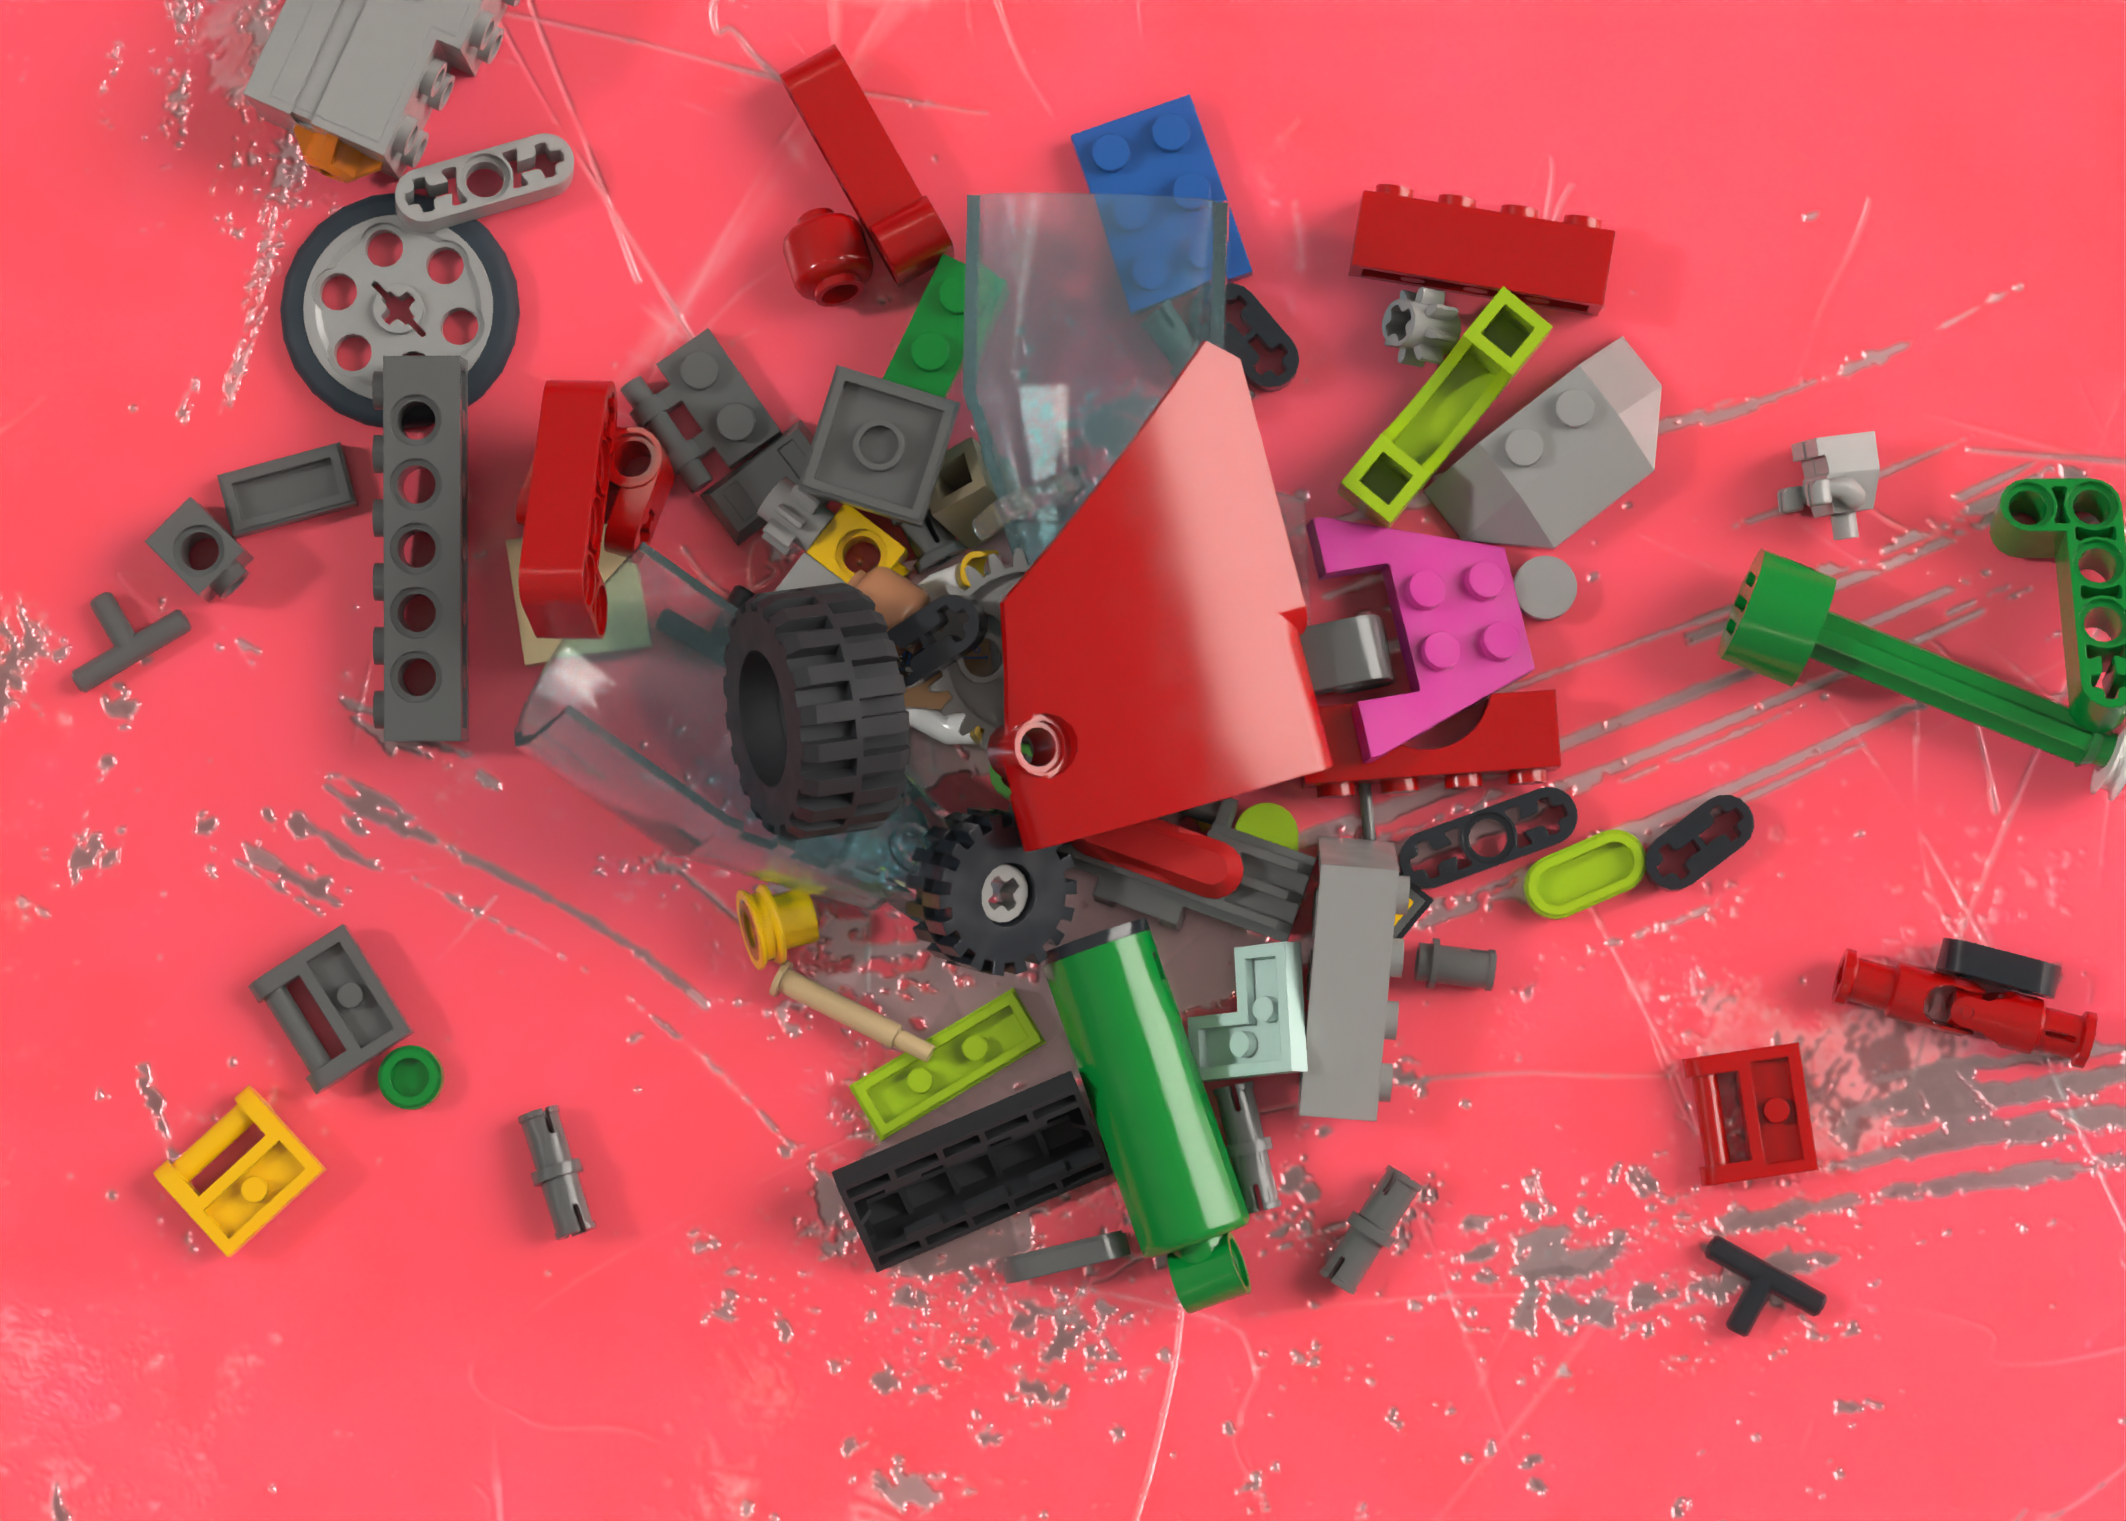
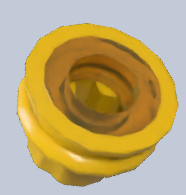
M759 884L754 893H749L742 889L737 891L736 907L741 933L747 952L756 969L763 970L767 962L772 960L781 965L785 964L787 949L818 942V920L812 899L805 887L802 886L773 895L765 884Z

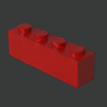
M1394 184L1376 185L1375 192L1363 190L1348 276L1426 287L1493 299L1504 286L1526 305L1598 316L1604 306L1615 231L1601 229L1602 221L1597 218L1570 214L1564 216L1563 222L1538 218L1539 211L1537 209L1515 204L1502 205L1501 212L1476 208L1475 199L1455 194L1439 195L1438 202L1413 198L1414 190Z

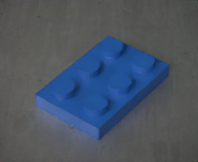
M1190 94L1071 135V143L1132 316L1162 307L1172 299L1179 301L1211 290L1220 284L1232 283L1252 276L1253 271Z

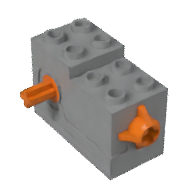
M286 0L243 95L263 120L295 134L306 165L316 172L345 184L378 171L400 180L407 165L415 168L423 156L429 139V133L423 131L433 108L441 111L450 97L455 82V76L449 74L451 68L454 67L472 76H476L482 61L490 64L495 58L504 36V29L498 26L508 4L516 7L521 0Z

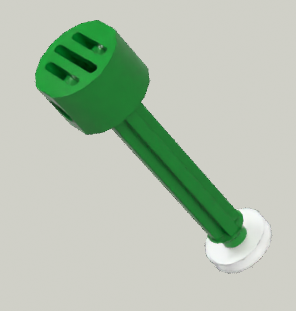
M1763 548L1760 549L1741 584L1728 616L1717 652L1721 659L1792 687L1800 677L1809 658L2072 762L2075 767L2090 763L2094 764L2095 767L2090 784L2091 794H2095L2099 789H2104L2108 792L2109 802L2119 795L2126 784V717L2121 725L2112 731L2104 733L2090 732L2078 725L2071 715L2069 706L1829 611L1837 579Z

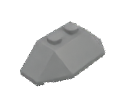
M1622 336L1579 364L1481 440L1429 485L1423 493L1460 540L1475 543L1482 542L1507 546L1555 549L1655 470L1662 385Z

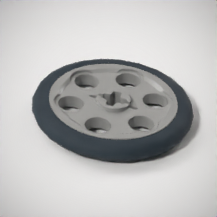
M395 193L372 195L346 205L317 225L297 250L287 272L280 313L283 340L295 370L311 392L337 413L364 425L383 428V410H375L372 399L374 371H383V356L420 354L422 356L463 357L468 361L469 407L486 393L503 372L515 345L520 308L517 281L506 253L483 224L475 219L429 233L416 232L407 228L399 220L395 207ZM414 194V202L411 204H419L423 212H430L434 210V199L437 197ZM382 233L394 234L403 243V252L400 259L388 267L377 266L368 257L370 242ZM440 251H454L463 259L464 267L460 277L449 284H440L432 280L429 276L428 267L433 256ZM338 276L353 280L357 288V295L352 305L343 310H332L325 306L322 292L329 280ZM376 284L380 285L390 297L395 296L400 301H404L410 296L415 299L409 309L414 316L413 320L426 333L424 337H421L409 323L405 325L398 319L390 325L385 322V319L390 314V310L386 306L387 301L374 288ZM457 311H467L473 314L478 321V332L475 338L463 345H455L448 342L443 333V325L447 317ZM352 337H359L368 341L372 351L368 364L357 371L344 370L337 361L339 346L343 341ZM427 405L413 407L404 418V429L435 424L434 412Z

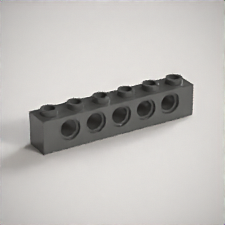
M383 356V371H374L372 379L374 409L383 410V435H374L372 445L374 473H383V499H374L372 522L374 537H384V563H374L373 566L374 600L384 601V627H374L373 631L374 664L384 665V690H375L373 696L375 729H384V741L469 742L468 361L461 356ZM427 405L433 410L435 415L434 429L423 439H410L404 429V418L413 407ZM428 469L435 478V491L427 501L413 504L404 493V482L407 476L414 470ZM427 532L435 542L436 551L434 558L424 567L413 568L405 559V543L413 534ZM424 595L433 602L436 616L433 624L428 629L415 632L406 624L404 611L411 599ZM419 659L427 660L433 666L436 673L434 687L422 696L412 694L407 689L404 681L407 667Z

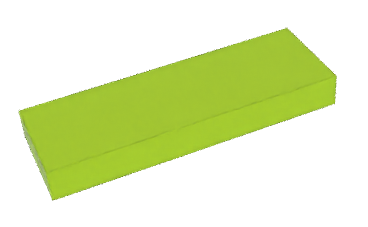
M1013 987L926 1039L925 1041L935 1045L934 1052L927 1063L905 1052L849 1085V1088L878 1137L883 1141L1046 1044V1041Z

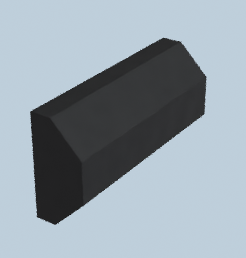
M1071 1071L832 1171L837 1189L876 1272H880L1113 1173Z

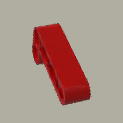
M834 44L781 73L779 77L789 97L897 286L901 287L937 267L943 254L952 258L955 257L953 243L940 217L927 196H922L837 46Z
M547 380L544 386L518 575L520 601L537 638L603 639L606 632L608 598L598 566L618 415L617 392L613 381Z

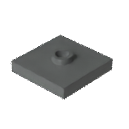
M837 365L798 485L799 491L922 528L961 407L960 403Z

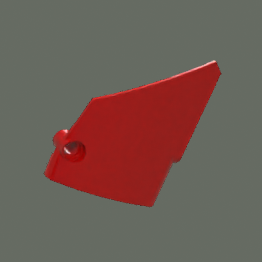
M1203 341L1096 487L1022 578L1000 602L1004 669V724L997 727L991 734L987 745V755L992 769L1001 777L1008 779L1011 790L1009 797L1024 852L1043 849L1141 823L1334 766L1300 636L1304 634L1307 627L1306 605L1240 358L1208 341ZM1024 735L1029 737L1033 744L1034 755L1030 764L1021 753V741Z

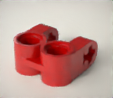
M616 426L608 492L618 495L609 516L604 536L606 552L634 561L641 560L650 545L675 477L666 451L653 433L644 428H621ZM641 456L651 457L650 465L644 473L635 477L624 476L625 468L634 458ZM534 457L517 501L516 521L517 524L525 526Z

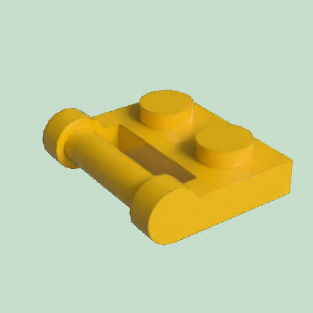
M250 1085L245 1087L234 1098L237 1104L174 1162L167 1159L153 1172L162 1186L227 1257H232L327 1170L279 1118L268 1102ZM255 1123L265 1136L207 1190L200 1194L193 1186L191 1180Z

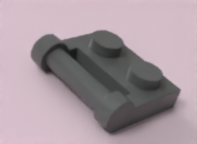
M345 924L340 925L248 986L258 1003L266 1002L307 1067L310 1075L306 1077V1080L316 1095L331 1088L350 1073L414 1033ZM300 977L346 1049L345 1052L334 1059H331L287 989V986Z

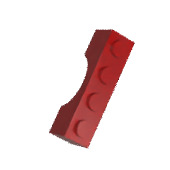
M1556 689L1491 694L1486 700L1483 712L1475 728L1458 742L1438 749H1416L1400 745L1383 757L1370 763L1363 762L1350 709L1356 703L1318 706L1334 766L1301 776L1302 789L1317 788L1318 799L1355 796V785L1364 783H1380L1381 794L1418 792L1419 780L1444 779L1445 790L1483 787L1482 776L1508 774L1509 785L1546 783V772L1556 771L1562 766Z

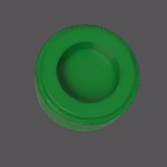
M413 1045L398 1047L391 1051L382 1061L378 1072L379 1088L386 1100L396 1107L409 1110L421 1109L433 1103L440 1095L445 1080L444 1069L438 1057L426 1048Z

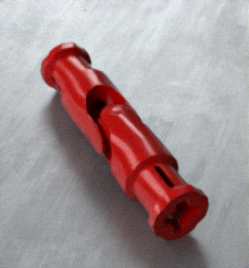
M1849 948L1845 949L1840 960L1832 993L1833 1004L1842 1006L1846 1001L1867 1005L1884 1010L1886 1018L1957 1036L1974 1035L1972 1030L1979 1031L2001 1048L2028 1055L2033 1050L2070 1059L2071 1065L2077 1068H2084L2089 1059L2096 1036L2098 1021L2097 1013L2085 1011L2082 1016L2045 1007L2044 999L2017 992L1982 994L1986 990L1973 981L1903 962H1898L1895 967L1858 958L1857 950ZM1946 985L1954 986V991L1946 999V1022L1933 1019L1924 1013V1000L1931 990L1935 987Z

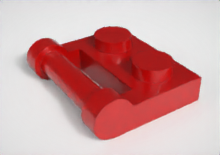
M1799 1042L1682 1059L1685 1078L1692 1077L1705 1166L1699 1167L1702 1186L1819 1170ZM1735 1071L1749 1160L1730 1162L1717 1078L1718 1073Z

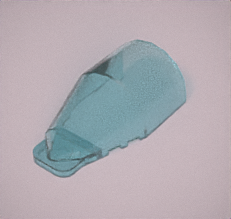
M999 192L967 195L963 394L975 423L982 447L981 453L1000 506L998 509L1012 555L1015 548H1022L1028 565H1032L1037 560L1041 550L1047 548L1096 487L1170 388L1200 343L1208 341L1225 350L1230 202L1195 197L1103 193Z
M642 542L604 583L608 598V619L603 639H562L543 668L523 706L514 731L515 747L673 856L863 910H876L893 906L913 921L922 922L921 918L907 914L905 902L916 899V890L905 888L907 874L918 876L921 864L911 860L916 848L929 849L932 843L925 837V834L933 825L948 828L944 817L950 813L933 802L905 771L907 783L905 792L899 796L901 803L891 817L878 828L791 841L781 835L777 836L768 832L762 826V820L756 818L752 812L749 796L743 793L739 782L741 775L738 765L734 764L730 748L733 746L730 730H727L726 724L727 699L723 692V677L726 676L724 652L725 646L730 641L728 636L731 621L736 618L735 612L738 608L652 547Z

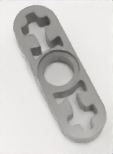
M542 133L411 170L401 177L395 189L397 216L407 228L420 233H429L558 196L570 186L573 179L574 155L572 149L559 136ZM540 154H546L550 162H559L555 165V176L545 178L541 169L527 170L535 167V156ZM508 162H517V173L527 171L521 173L522 187H513V171ZM479 169L493 170L502 178L503 186L494 196H476L466 185L470 174ZM456 178V192L461 203L456 206L453 205L452 193L446 194L448 193V179ZM425 188L429 197L439 196L434 199V210L423 212L419 204H411L414 202L415 190Z

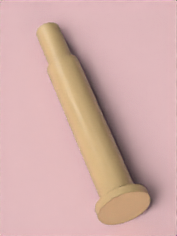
M786 960L785 964H782L776 973L769 990L770 995L777 997L782 993L889 1048L894 1046L926 1063L931 1058L935 1045L903 1030V1025L793 971L792 962Z

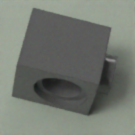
M189 497L145 541L198 596L207 602H210L216 595L224 599L238 589L249 575L245 567L254 559L192 497ZM202 539H215L219 547V555L216 562L208 569L194 570L189 559L192 547Z

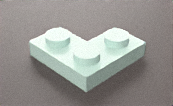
M1283 941L1235 947L1237 1012L1187 1017L1189 1044L1202 1081L1211 1082L1308 1072L1301 942Z

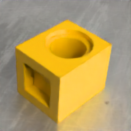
M845 504L806 552L846 584L855 573L846 567L845 556L853 545L861 542L871 543L880 550L881 558L877 567H888L905 578L910 571L902 565L908 558L907 549L856 509Z

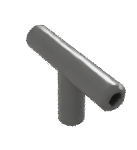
M104 592L91 600L90 607L114 647L73 670L71 677L78 689L86 693L190 631L191 625L182 610L176 609L135 633L113 594Z

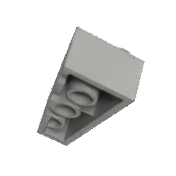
M1318 836L1316 858L1319 862L1320 876L1319 887H1316L1313 896L1312 938H1314L1313 949L1310 950L1308 961L1307 1000H1309L1308 1011H1305L1308 1072H1300L1298 1092L1299 1115L1377 1122L1378 1101L1390 1102L1393 1064L1382 1063L1384 1039L1396 1040L1399 1002L1388 1001L1390 977L1401 978L1404 939L1393 938L1395 914L1407 915L1410 876L1399 875L1395 842Z

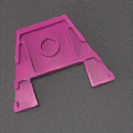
M1326 517L1313 518L1306 525L1319 580L1373 571L1382 572L1412 692L1358 701L1350 708L1364 763L1376 761L1391 750L1409 740L1415 739L1439 723L1459 712H1463L1486 699L1491 694H1495L1527 676L1535 669L1505 547Z

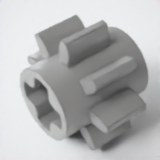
M1420 287L1417 293L1402 290L1400 291V299L1393 301L1386 309L1382 320V332L1386 340L1385 346L1400 349L1398 353L1399 363L1423 367L1425 362L1441 365L1443 355L1450 353L1459 341L1461 334L1458 308L1443 305L1445 301L1444 291Z
M785 476L772 489L758 509L757 514L768 522L762 530L764 532L762 538L784 555L788 554L794 544L807 552L836 515L826 507L831 500L799 491L798 484Z

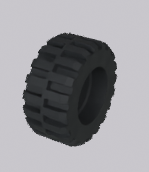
M845 583L755 594L735 612L736 618L730 623L728 630L730 641L725 646L724 652L726 676L723 677V692L727 699L726 724L727 730H730L733 745L730 748L734 764L738 765L741 775L739 782L743 793L749 796L751 800L750 808L756 818L762 820V826L768 832L787 841L872 830L880 827L891 817L901 803L899 796L905 792L907 783L905 766L910 761V746L907 744V730H910L909 711H906L904 701L906 688L903 675H900L897 665L899 656L894 641L889 640L887 634L888 625L883 615L875 611V603L869 596Z

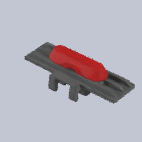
M1027 756L1026 761L1029 764L1032 761V757ZM1231 797L1223 801L1219 800L1177 812L1211 824L1212 826L1208 830L1207 836L1155 818L1066 842L1056 850L1070 854L1074 868L1099 876L1092 894L1095 902L1112 908L1117 903L1159 918L1160 925L1176 931H1180L1185 919L1183 914L1186 907L1281 942L1288 941L1317 860L1315 857L1231 828L1239 803L1238 800ZM1011 803L1008 808L1009 812H1013Z

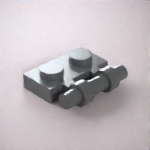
M709 328L656 364L670 384L667 388L653 394L642 376H638L626 383L620 390L633 408L629 415L638 427L647 428L649 432L653 433L670 458L673 474L675 476L680 475L692 493L703 489L713 480L701 460L715 450L727 467L732 470L782 434ZM682 404L685 405L702 430L700 434L687 441L668 415Z

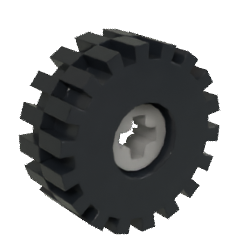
M970 807L967 808V814L953 812L945 816L944 819L948 828L933 825L925 834V837L932 843L929 849L917 847L911 860L921 864L918 876L907 874L905 888L916 890V899L905 902L907 914L922 920V922L912 928L917 938L931 942L927 950L935 957L947 960L946 963L986 974L1004 976V972L1019 974L1028 971L1026 962L1040 964L1049 957L1043 945L1045 943L1055 946L1060 944L1065 934L1057 929L1059 921L1061 919L1071 922L1075 908L1065 906L1066 894H1077V880L1065 878L1064 871L1074 867L1071 855L1056 851L1062 844L1024 852L1014 812L994 808ZM993 880L1001 881L1004 884L999 891L1000 899L1003 901L996 904L988 902L994 893L990 885Z

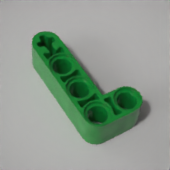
M2092 478L2023 479L2015 481L2007 486L2002 493L1991 520L1989 533L1992 542L1999 551L2011 557L2055 558L2071 715L2079 726L2090 732L2104 733L2112 731L2120 726L2126 717V541L2122 503L2119 494L2108 483ZM2075 512L2090 513L2096 517L2099 524L2085 523L2079 520ZM2010 513H2025L2032 517L2036 524H2021ZM2080 570H2094L2101 574L2105 582H2091L2080 573ZM2085 629H2101L2108 634L2111 641H2097L2090 637ZM2106 672L2102 680L2103 689L2095 687L2101 673Z

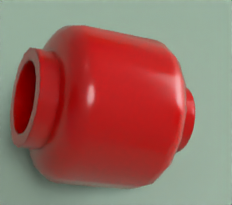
M816 208L801 215L797 221L798 225L789 231L783 243V253L795 289L802 297L816 301L818 305L824 307L839 306L853 301L864 291V285L873 273V260L861 225L853 216L844 213H834L830 208Z

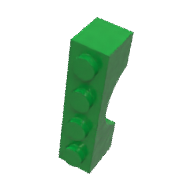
M943 254L882 379L947 398L965 362L975 350L1002 295L1001 281Z

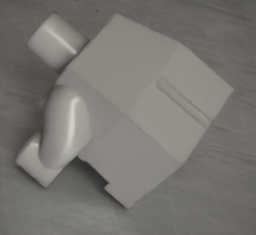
M1875 431L1819 437L1791 444L1793 462H1801L1805 479L1803 480V486L1787 487L1778 490L1779 512H1798L1804 509V505H1808L1811 507L1814 518L1831 517L1834 541L1859 537L1856 513L1874 509L1880 472Z

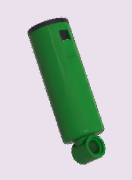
M1142 918L1124 923L1046 951L1049 957L1042 961L1041 964L1142 1254L1147 1258L1168 1254V1267L1175 1291L1183 1308L1189 1314L1249 1294L1251 1292V1284L1248 1270L1236 1239L1230 1233L1248 1224L1249 1213L1147 919Z

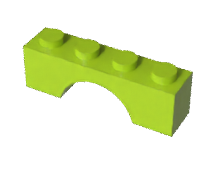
M1503 286L1462 335L1426 384L1389 427L1379 435L1339 485L1337 493L1377 526L1390 528L1542 345L1553 326Z

